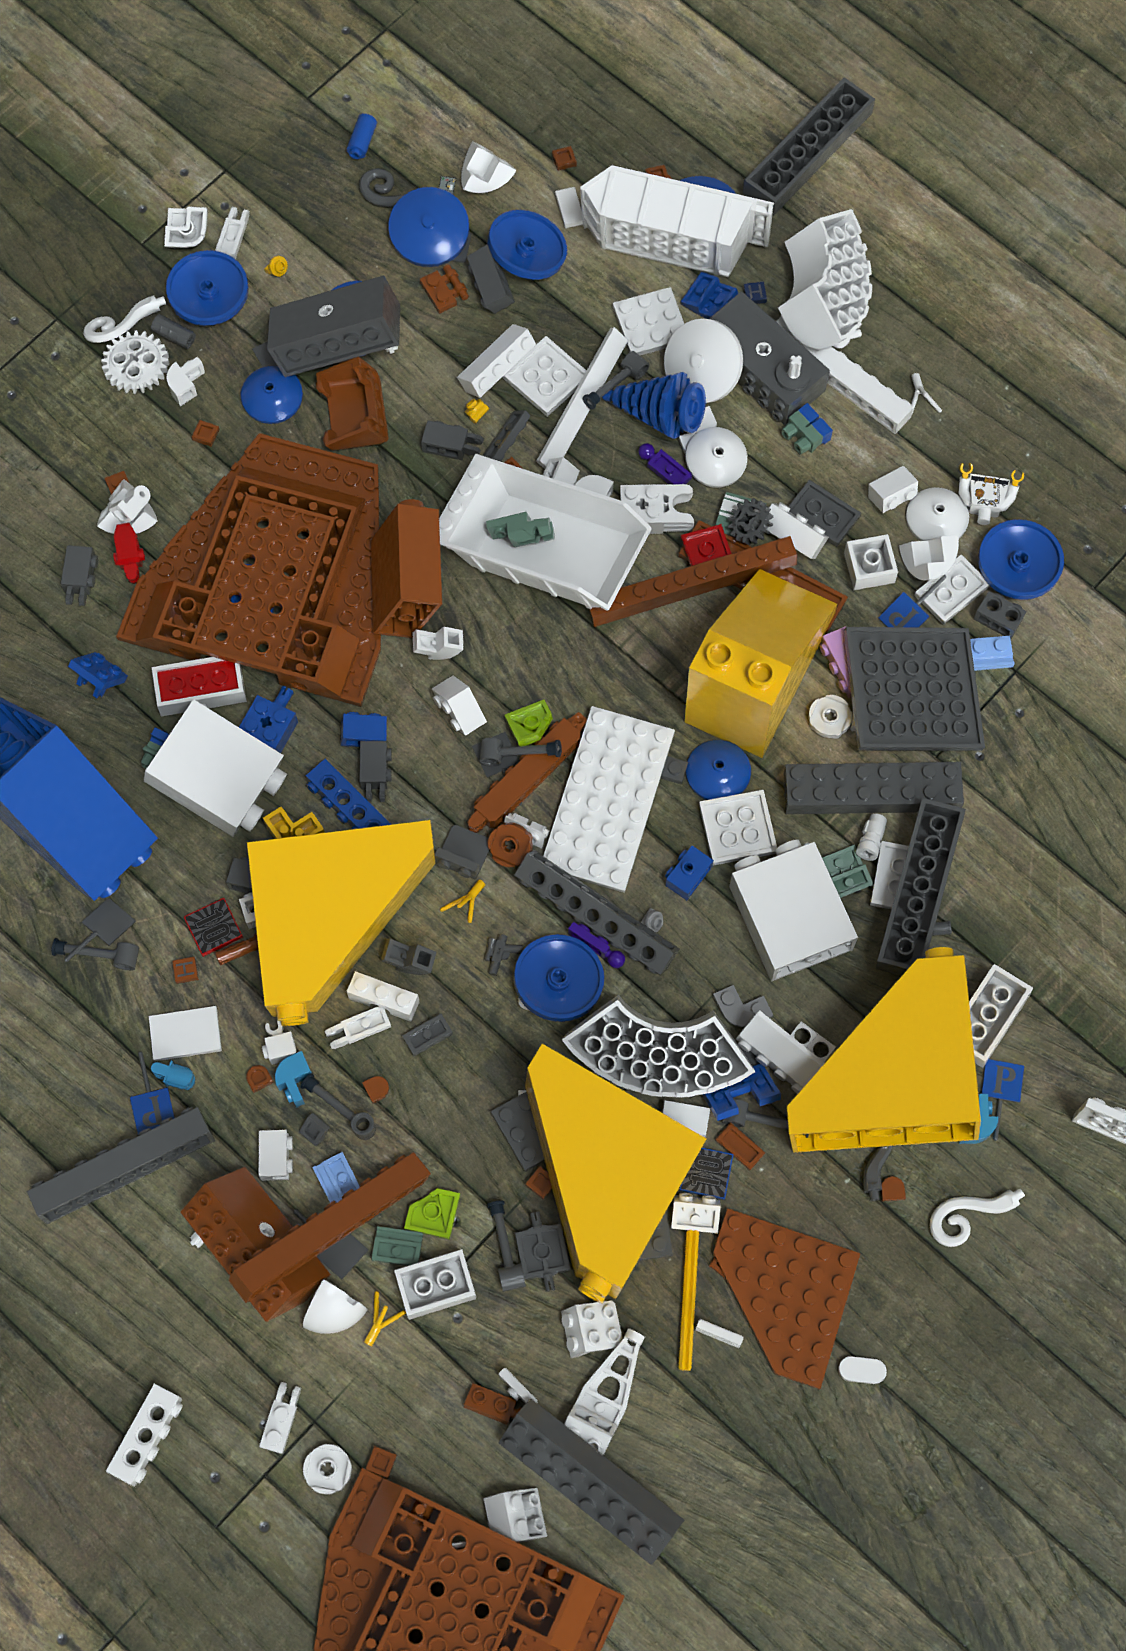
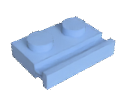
M1010 636L970 639L975 671L1011 668L1014 666Z
M343 1152L312 1167L330 1203L332 1201L337 1203L342 1200V1196L351 1189L355 1191L360 1188Z

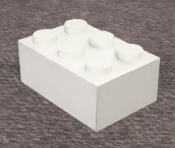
M462 1250L394 1270L409 1320L476 1299Z

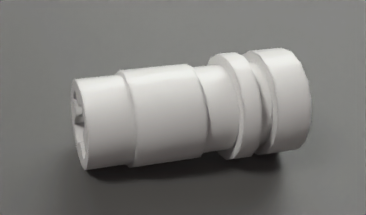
M872 814L869 820L865 822L862 831L863 837H861L856 850V854L864 860L874 861L878 857L881 848L880 841L883 838L887 819L883 815Z

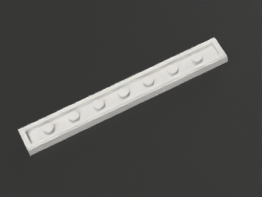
M615 327L610 328L540 453L536 462L544 469L549 459L564 457L590 410L584 404L583 396L596 392L604 385L628 342V339Z

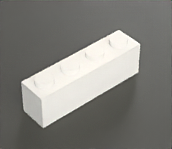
M512 324L460 373L457 378L465 392L481 398L536 345L529 330Z

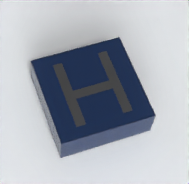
M764 282L744 284V294L754 303H767Z

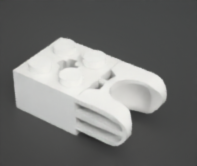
M621 485L620 501L626 502L652 528L649 534L690 531L694 527V519L691 514L680 513L674 509L676 504L688 502L692 498L693 488L690 485Z

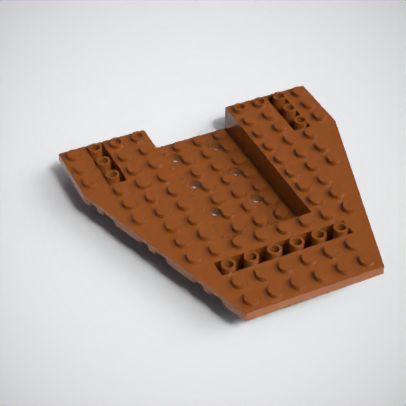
M259 433L244 451L241 459L233 464L227 476H224L205 498L203 505L191 515L189 522L181 527L163 549L164 552L156 561H153L147 573L139 578L117 633V640L189 660L200 659L201 654L274 673L277 674L280 685L362 707L381 652V634H373L371 539L379 530L378 464ZM260 521H267L269 523L266 528H259L257 526ZM306 531L309 533V536L306 539H300L298 534ZM249 557L255 559L252 565L244 564L245 559ZM292 568L296 570L293 576H286L284 574L287 569ZM233 595H239L242 597L241 600L237 603H232L230 601V598ZM274 606L282 607L280 613H271V609ZM219 633H226L228 635L223 641L216 639ZM260 644L269 646L265 652H259L257 647Z
M362 1468L329 1537L314 1651H601L625 1596L409 1489ZM457 1535H461L466 1539V1546L461 1550H456L452 1546V1540ZM500 1557H507L510 1560V1568L505 1572L499 1571L496 1567V1562ZM435 1582H441L445 1587L444 1593L439 1597H435L431 1593V1586ZM482 1603L489 1607V1615L484 1619L478 1618L475 1614V1608ZM413 1629H419L423 1633V1639L418 1644H413L409 1640V1633Z

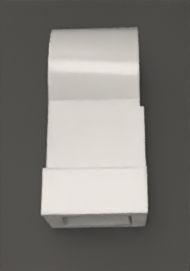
M142 485L130 489L124 501L120 500L114 503L108 510L122 524L131 522L150 500V491Z

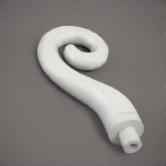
M153 295L141 300L117 326H115V321L111 317L96 318L85 326L83 330L86 340L94 343L115 339L128 331L142 318L160 311L159 306L166 304L163 296L156 299ZM101 327L102 332H94L97 328Z
M1019 1188L1014 1192L1009 1189L991 1199L965 1196L948 1199L937 1206L931 1215V1235L938 1243L944 1246H959L970 1236L971 1227L969 1221L964 1216L955 1214L948 1218V1224L959 1225L961 1231L956 1236L947 1235L942 1229V1220L948 1213L957 1209H970L993 1214L1004 1213L1019 1206L1018 1200L1025 1195Z

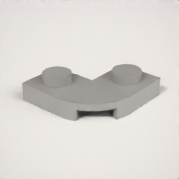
M734 985L713 994V998L727 1023L730 1022L735 1026L745 1028L759 1010L770 1019L773 1018V1013L764 995L743 1005Z

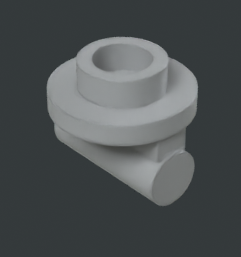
M649 908L641 923L654 932H658L663 926V915Z

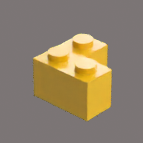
M282 806L263 817L265 826L274 839L325 833L324 828L313 812H310L295 823L291 821Z

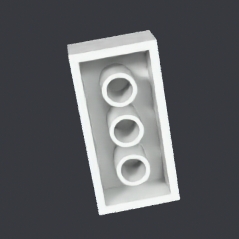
M995 964L969 1001L975 1063L982 1068L993 1054L1033 990V987Z

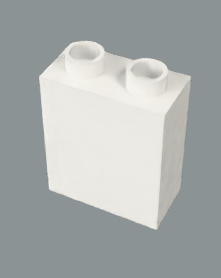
M193 699L146 769L144 782L234 837L240 827L249 832L252 831L264 812V809L256 805L263 791H266L274 796L288 774L279 769L284 755Z
M792 840L775 849L776 857L761 862L758 855H753L740 860L734 865L736 872L732 873L729 887L771 982L852 951L858 939L815 842L802 846L799 840Z

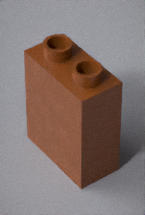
M408 499L397 504L371 539L373 634L413 638V632L416 629L421 630L442 605L439 509L426 508L423 502L419 500Z

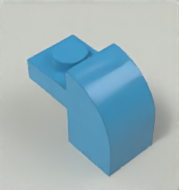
M302 1051L285 1058L279 1064L275 1073V1082L278 1090L281 1091L288 1088L284 1092L289 1103L294 1101L296 1108L305 1104L296 1083L303 1081L311 1074Z
M978 1094L981 1117L979 1139L959 1141V1144L983 1142L995 1130L998 1124V1117L989 1116L992 1115V1101H988V1094Z

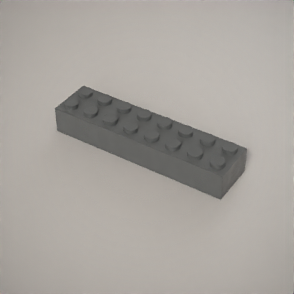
M844 77L744 180L743 194L747 197L773 202L772 215L774 216L873 113L875 98Z
M961 762L786 764L783 773L785 814L918 813L922 798L960 808L964 804Z
M922 798L876 969L902 976L916 959L926 958L925 951L930 946L966 809Z
M193 1107L187 1108L181 1112L180 1116L174 1119L167 1118L160 1122V1126L154 1129L147 1128L132 1140L125 1139L117 1144L118 1147L110 1151L109 1149L102 1150L96 1154L95 1158L89 1161L82 1160L74 1165L75 1168L67 1172L66 1170L57 1172L53 1175V1179L47 1182L40 1181L31 1186L32 1189L27 1191V1194L37 1216L43 1222L49 1224L215 1142L203 1114L198 1107L195 1109Z
M531 1398L517 1413L498 1442L650 1565L655 1562L684 1522L682 1517Z

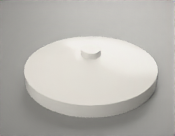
M712 319L689 321L674 332L667 344L664 356L666 375H673L679 372L686 373L687 378H690V383L696 382L703 385L706 403L718 401L733 390L741 376L743 353L739 340L729 327L719 321Z

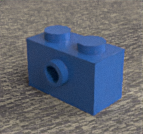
M357 712L343 714L340 746L360 747V741H386L387 716H381L377 713L360 715Z
M691 846L688 851L685 849L678 858L680 862L675 868L672 866L665 875L667 878L665 886L686 901L711 870L714 862L713 859L694 846Z

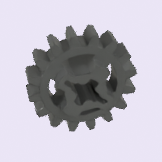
M752 498L750 502L744 499V505L738 503V509H732L734 516L728 518L732 522L728 528L732 530L730 534L740 543L743 542L749 545L752 542L757 544L758 538L765 540L764 533L770 534V531L767 529L773 526V523L769 520L774 518V516L769 513L771 509L761 500L758 501Z

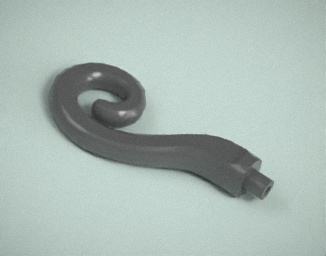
M376 168L364 173L359 182V189L363 197L371 204L380 207H394L398 200L405 195L381 196L370 189V183L374 179L382 178L386 181L385 184H376L374 186L375 191L380 194L390 192L394 186V178L389 171Z
M893 1146L878 1147L865 1167L863 1187L864 1192L869 1193L870 1201L880 1199L878 1192L883 1190L881 1168L890 1155Z

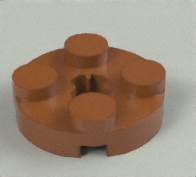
M506 822L492 831L488 839V848L495 862L504 867H515L520 865L527 853L532 851L533 838L531 833L517 823ZM512 840L515 848L507 849L508 845H505V841Z

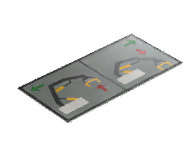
M441 176L439 188L453 194L456 178Z

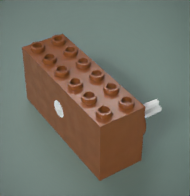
M246 1167L205 1183L180 1212L195 1230V1233L190 1237L191 1245H196L197 1248H200L205 1243L230 1276L233 1273L232 1268L241 1261L246 1263L257 1250L261 1248L266 1250L274 1239L279 1236L284 1238L288 1235V1231L293 1228ZM316 1256L251 1299L250 1302L265 1322H268L305 1303L319 1288L323 1279L326 1280L331 1274Z

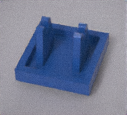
M96 652L71 659L68 665L69 668L79 674L76 683L78 686L86 685L88 681L96 686L93 693L95 698L102 697L107 688L125 683L128 677L127 674L122 672L120 667L111 664L102 654Z

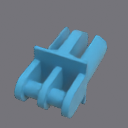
M173 1061L170 1062L169 1066L158 1062L151 1066L154 1075L158 1079H162L166 1087L172 1086L182 1090H189L195 1085V1076L187 1067L174 1064Z

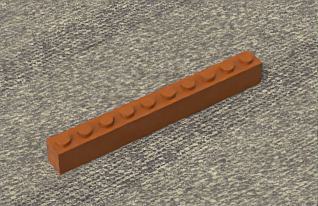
M791 536L622 587L608 611L601 607H592V609L588 608L594 627L752 579L759 569L772 573L797 565V553Z
M414 1152L407 1157L402 1155L394 1162L392 1167L386 1166L381 1169L374 1179L369 1177L359 1185L360 1188L357 1190L351 1189L347 1191L339 1202L332 1201L324 1208L322 1213L318 1214L316 1212L312 1214L304 1225L300 1226L297 1224L288 1231V1235L284 1238L279 1236L274 1239L266 1250L261 1248L246 1263L241 1261L232 1268L233 1273L228 1281L244 1302L247 1303L423 1185L430 1176V1171Z

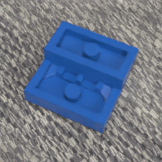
M701 272L682 299L681 304L699 316L709 319L738 295V290L735 287L720 283L719 278Z

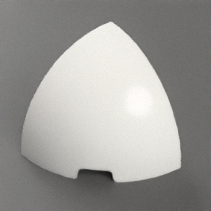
M472 141L462 168V187L464 190L474 193L490 192L507 183L516 172V169L507 161L498 158L492 151Z
M123 479L109 498L108 506L101 512L97 526L109 533L114 534L116 525L122 523L108 509L114 503L120 500L124 501L127 492L134 488L126 480ZM147 502L137 516L128 523H130L137 534L153 526L157 522V517Z
M958 535L941 536L929 541H913L900 545L901 557L908 571L920 580H932L944 575L952 567L956 559L959 542Z
M323 1279L307 1310L303 1321V1328L322 1334L337 1333L356 1324L365 1315L367 1308Z

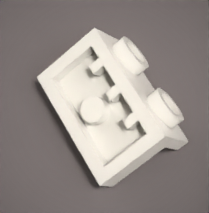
M680 1193L679 1196L675 1195L671 1228L718 1233L720 1200L709 1195H704L702 1198L693 1197L689 1193Z

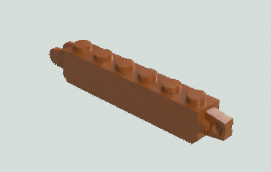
M578 712L568 720L563 718L560 722L556 721L550 727V732L545 737L542 736L534 745H547L548 742L560 740L562 746L561 756H548V754L522 755L519 759L520 762L515 767L513 765L506 770L505 776L500 781H495L490 786V791L485 796L481 795L475 801L474 814L467 822L468 830L478 833L486 825L489 828H497L505 820L506 815L508 816L509 813H512L521 802L579 747L580 733L585 728L587 718Z

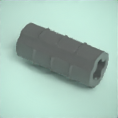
M161 314L155 317L151 325L153 332L186 349H189L194 343L195 332Z

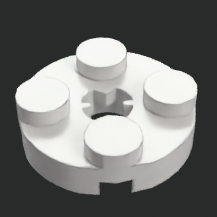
M826 695V697L821 699L818 698L811 705L808 715L809 726L822 737L837 739L849 729L852 721V711L843 698L836 695ZM832 712L834 713L833 717H836V719L829 721L824 715H829Z
M324 1444L308 1454L304 1461L303 1474L308 1485L314 1491L321 1494H334L341 1491L349 1482L352 1474V1464L349 1456L340 1447ZM326 1462H330L331 1467L334 1468L333 1474L330 1473V1476H325V1472L321 1471L322 1465L326 1466Z

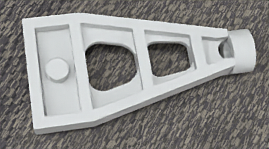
M628 1328L624 1339L584 1385L575 1404L619 1425L627 1408L639 1347L645 1337ZM628 1340H629L630 1342L636 1344V1345H634V1346L629 1345V1344H628ZM620 1355L629 1359L626 1374L623 1376L611 1370L612 1364ZM606 1377H613L620 1383L619 1394L615 1400H610L600 1395L597 1391L598 1386Z

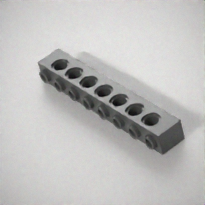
M535 850L527 853L515 873L520 883L537 890V894L540 897L550 899L556 903L555 906L558 909L572 914L577 922L591 927L593 933L610 940V944L615 948L625 950L631 959L641 961L654 974L661 975L664 973L679 951L677 946ZM538 872L544 874V882L538 878ZM556 884L562 887V894L557 892ZM575 896L581 900V906L575 904ZM592 909H596L599 912V919L593 916ZM611 921H613V922H615V923L617 924V927H618V930H617V931H614V930L611 928V926H610V922H611ZM629 934H633L635 936L636 943L630 942L628 938ZM647 946L653 948L654 956L648 954Z

